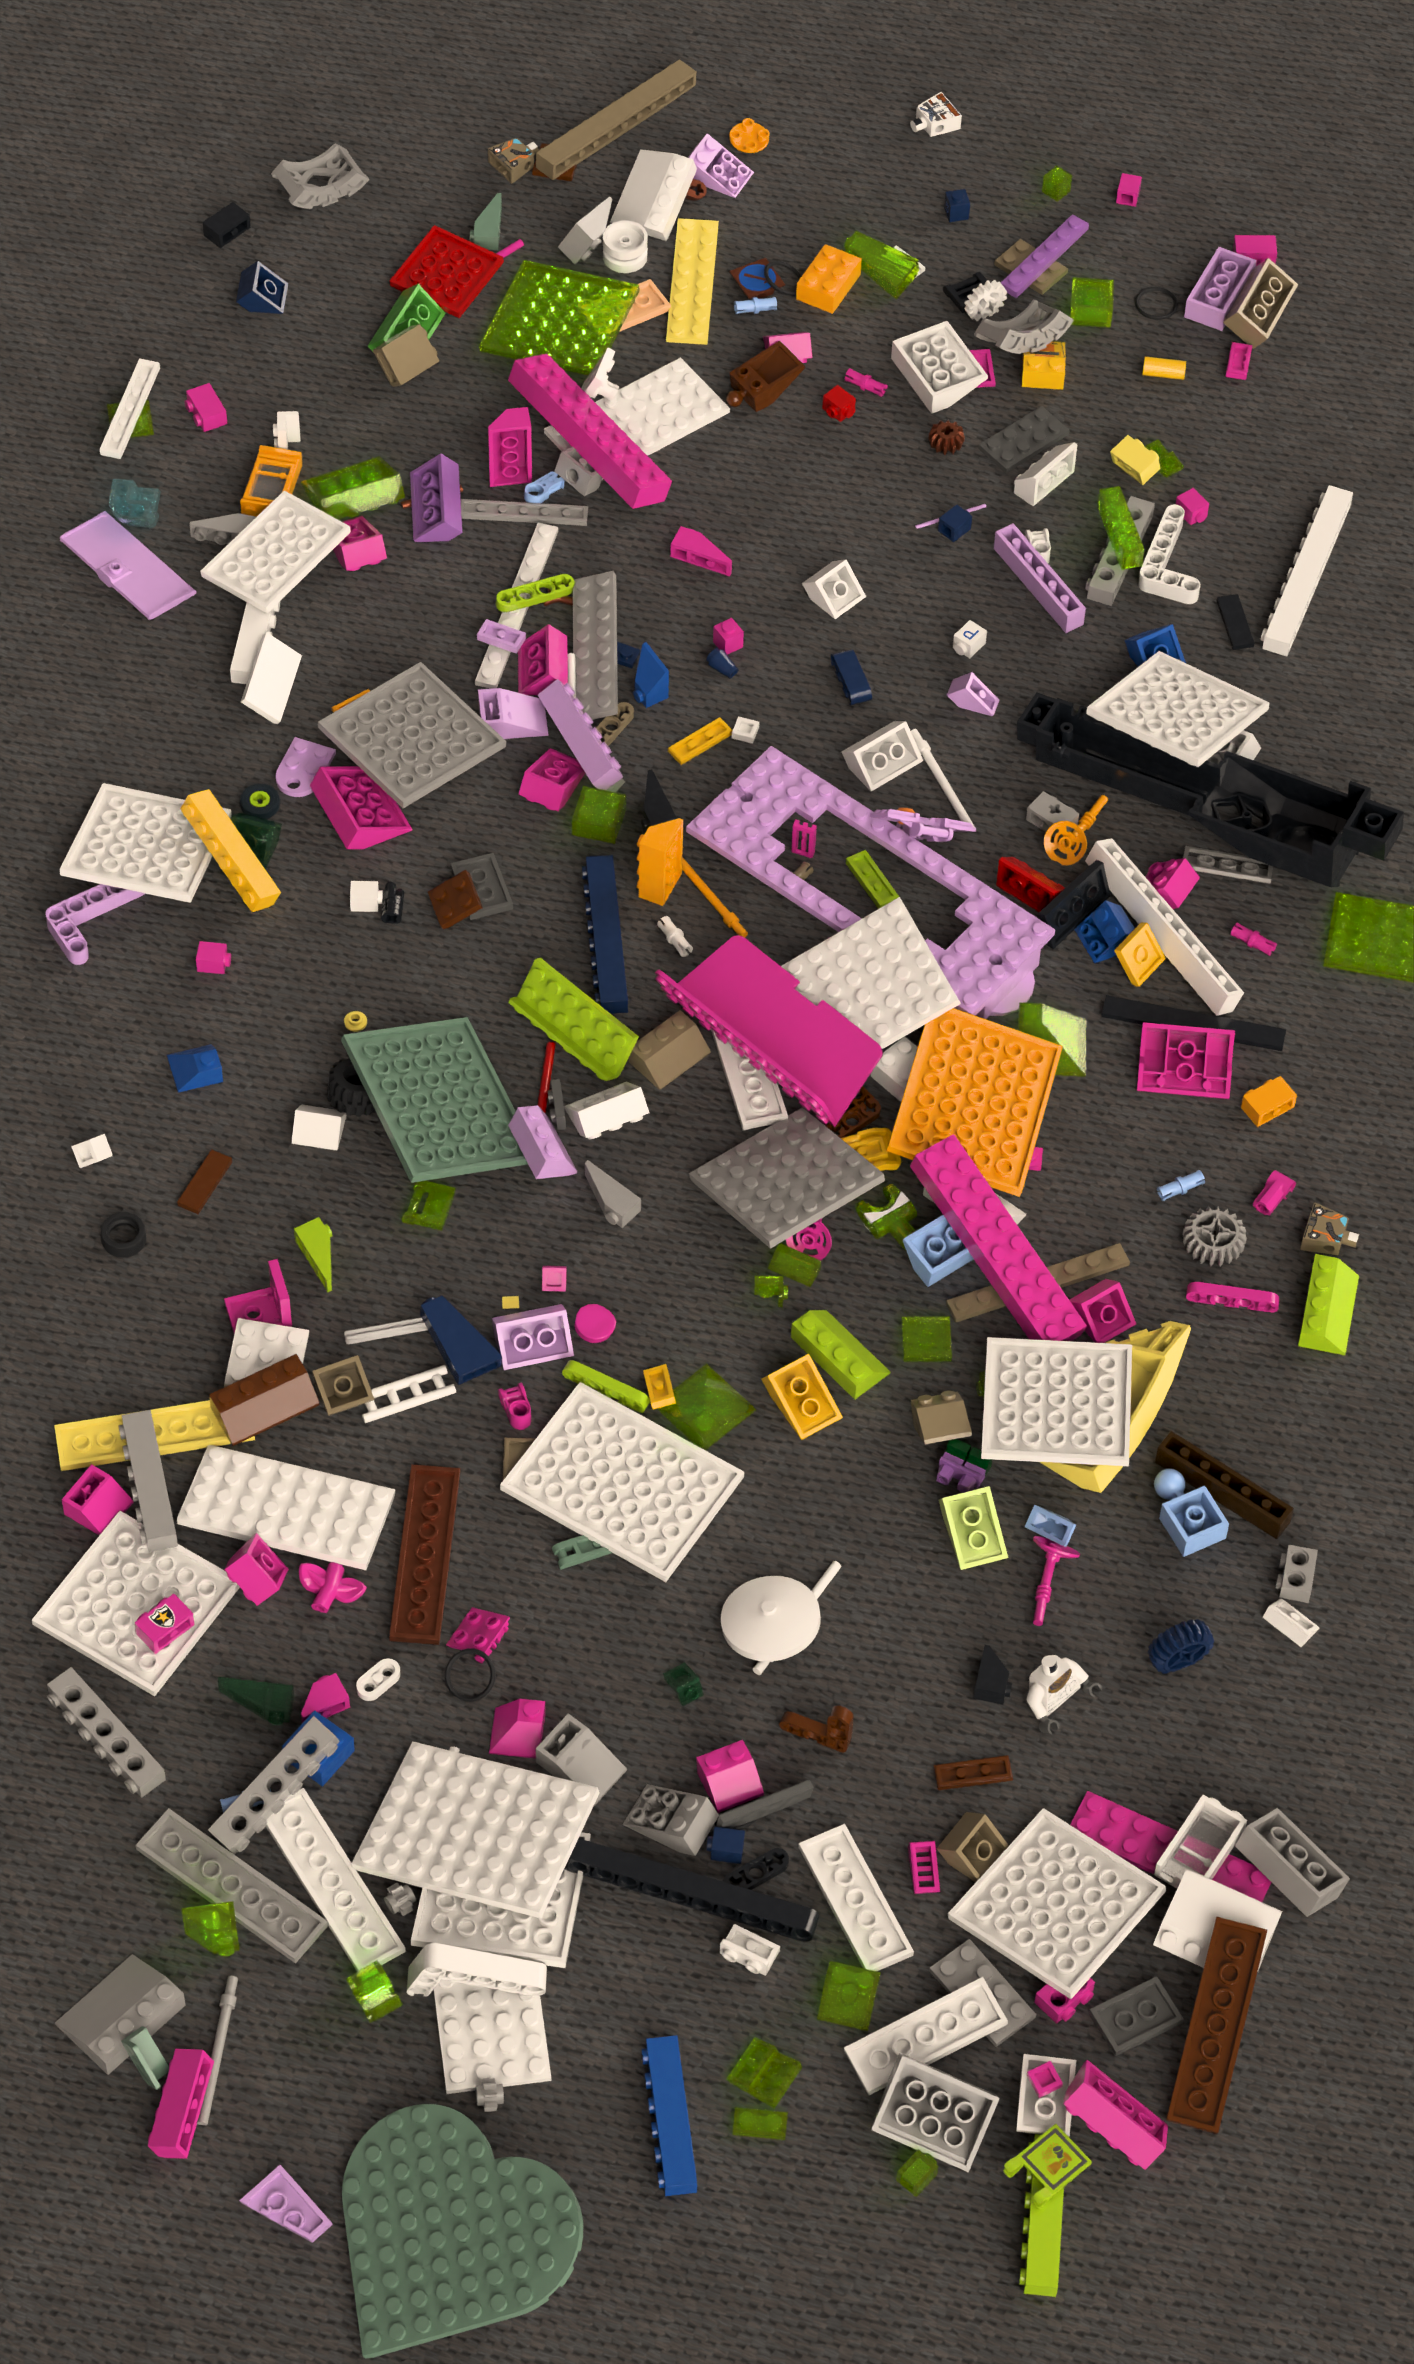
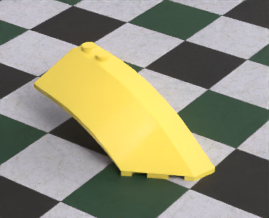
M1168 1321L1161 1324L1162 1328L1150 1332L1144 1329L1129 1334V1339L1120 1342L1115 1341V1339L1105 1342L1132 1345L1129 1458L1150 1428L1167 1395L1191 1330L1190 1325ZM1040 1462L1080 1488L1099 1493L1106 1488L1123 1467Z

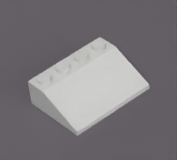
M640 149L610 223L621 220L633 221L644 227L649 236L667 241L697 168L694 160L675 153Z
M948 321L892 341L891 359L931 414L952 406L988 379L986 372Z
M1186 1869L1153 1945L1204 1968L1216 1917L1268 1930L1259 1964L1260 1968L1282 1911Z

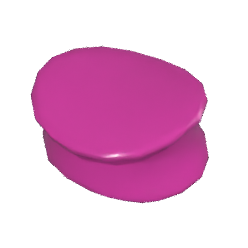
M588 1304L580 1308L576 1314L575 1330L583 1340L590 1343L605 1341L616 1327L614 1315L608 1309L598 1304Z

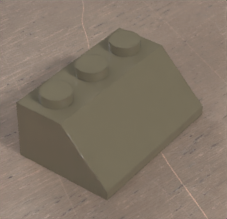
M679 1010L636 1042L629 1056V1063L661 1090L710 1054L711 1051L697 1025Z

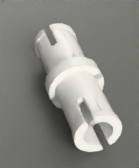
M668 916L662 917L661 920L665 924L663 925L659 920L657 926L667 936L666 940L669 944L674 945L681 957L688 956L689 953L685 949H688L691 953L693 947L683 937L684 933L681 929L676 928Z

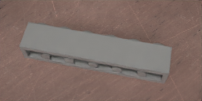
M151 1410L122 1415L123 1425H118L121 1440L126 1439L127 1445L122 1447L125 1460H130L131 1466H127L129 1481L134 1480L135 1487H131L133 1502H139V1508H135L137 1522H143L144 1528L139 1529L142 1544L147 1543L149 1552L177 1547L176 1530Z

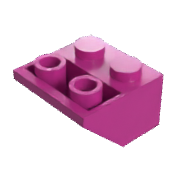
M1186 858L1156 862L1149 867V872L1145 876L1172 909L1180 907L1200 878Z
M92 1464L62 1499L64 1515L99 1536L119 1511L125 1513L133 1504L131 1497L112 1476Z

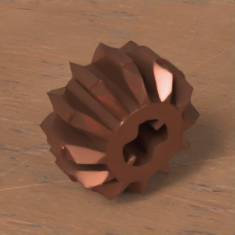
M948 419L944 423L940 420L938 424H933L929 433V442L931 448H935L936 453L943 450L944 455H946L947 451L954 455L956 450L960 451L965 436L962 427L958 426L957 422L950 423Z

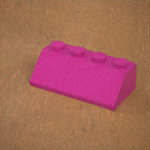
M528 407L506 409L488 427L490 487L532 483L531 422Z
M1086 2060L1065 2092L1063 2103L1065 2108L1073 2116L1078 2115L1083 2119L1091 2131L1099 2132L1104 2136L1111 2147L1120 2149L1125 2153L1132 2164L1139 2165L1146 2170L1166 2149L1168 2125L1090 2061Z

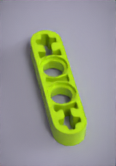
M560 574L506 589L497 594L495 605L501 612H511L568 596L573 592L575 581L568 574ZM545 587L551 592L542 593L539 589ZM528 593L531 598L524 599L520 594Z
M568 1361L562 1370V1374L566 1379L577 1384L581 1382L609 1398L612 1397L619 1400L618 1403L639 1413H643L650 1403V1399L645 1393L577 1361Z

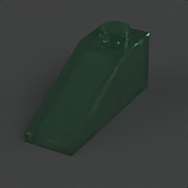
M218 1677L219 1692L272 1724L280 1725L283 1722H290L294 1701L293 1685Z

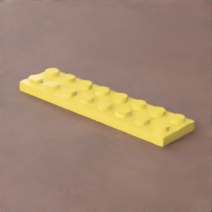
M678 218L670 294L671 308H669L666 342L708 344L719 221Z
M210 1400L151 1410L160 1455L207 1448L208 1445L222 1446L231 1444L211 1410ZM125 1414L54 1425L61 1471L90 1467L91 1464L98 1466L129 1461L125 1460L122 1447L127 1445L126 1439L121 1440L118 1425H123L122 1415ZM253 1436V1437H251V1438H249V1439H247V1440H245V1441H243V1442L253 1441V1440H255V1436Z

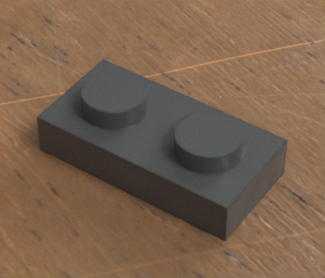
M560 1079L551 1080L552 1089L547 1090L549 1104L554 1103V1108L550 1109L552 1123L556 1122L557 1130L567 1129Z

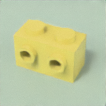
M1129 435L1110 451L1113 463L1142 485L1161 469L1158 454L1153 450L1149 451L1140 440H1134Z

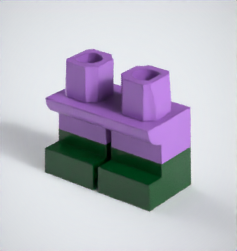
M958 1439L949 1440L947 1449L939 1461L937 1482L949 1485L952 1477L960 1480L957 1485L959 1492L972 1491L974 1487L978 1488L992 1467L993 1459H981L982 1450L975 1447L971 1450V1445Z

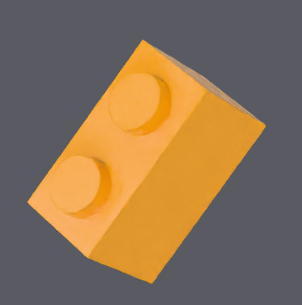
M1279 1076L1274 1080H1267L1261 1087L1255 1090L1247 1091L1243 1096L1241 1109L1259 1127L1294 1108L1297 1094Z

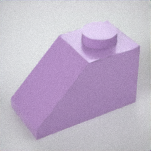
M972 672L953 679L947 696L958 707L989 716L994 715L999 703V699Z

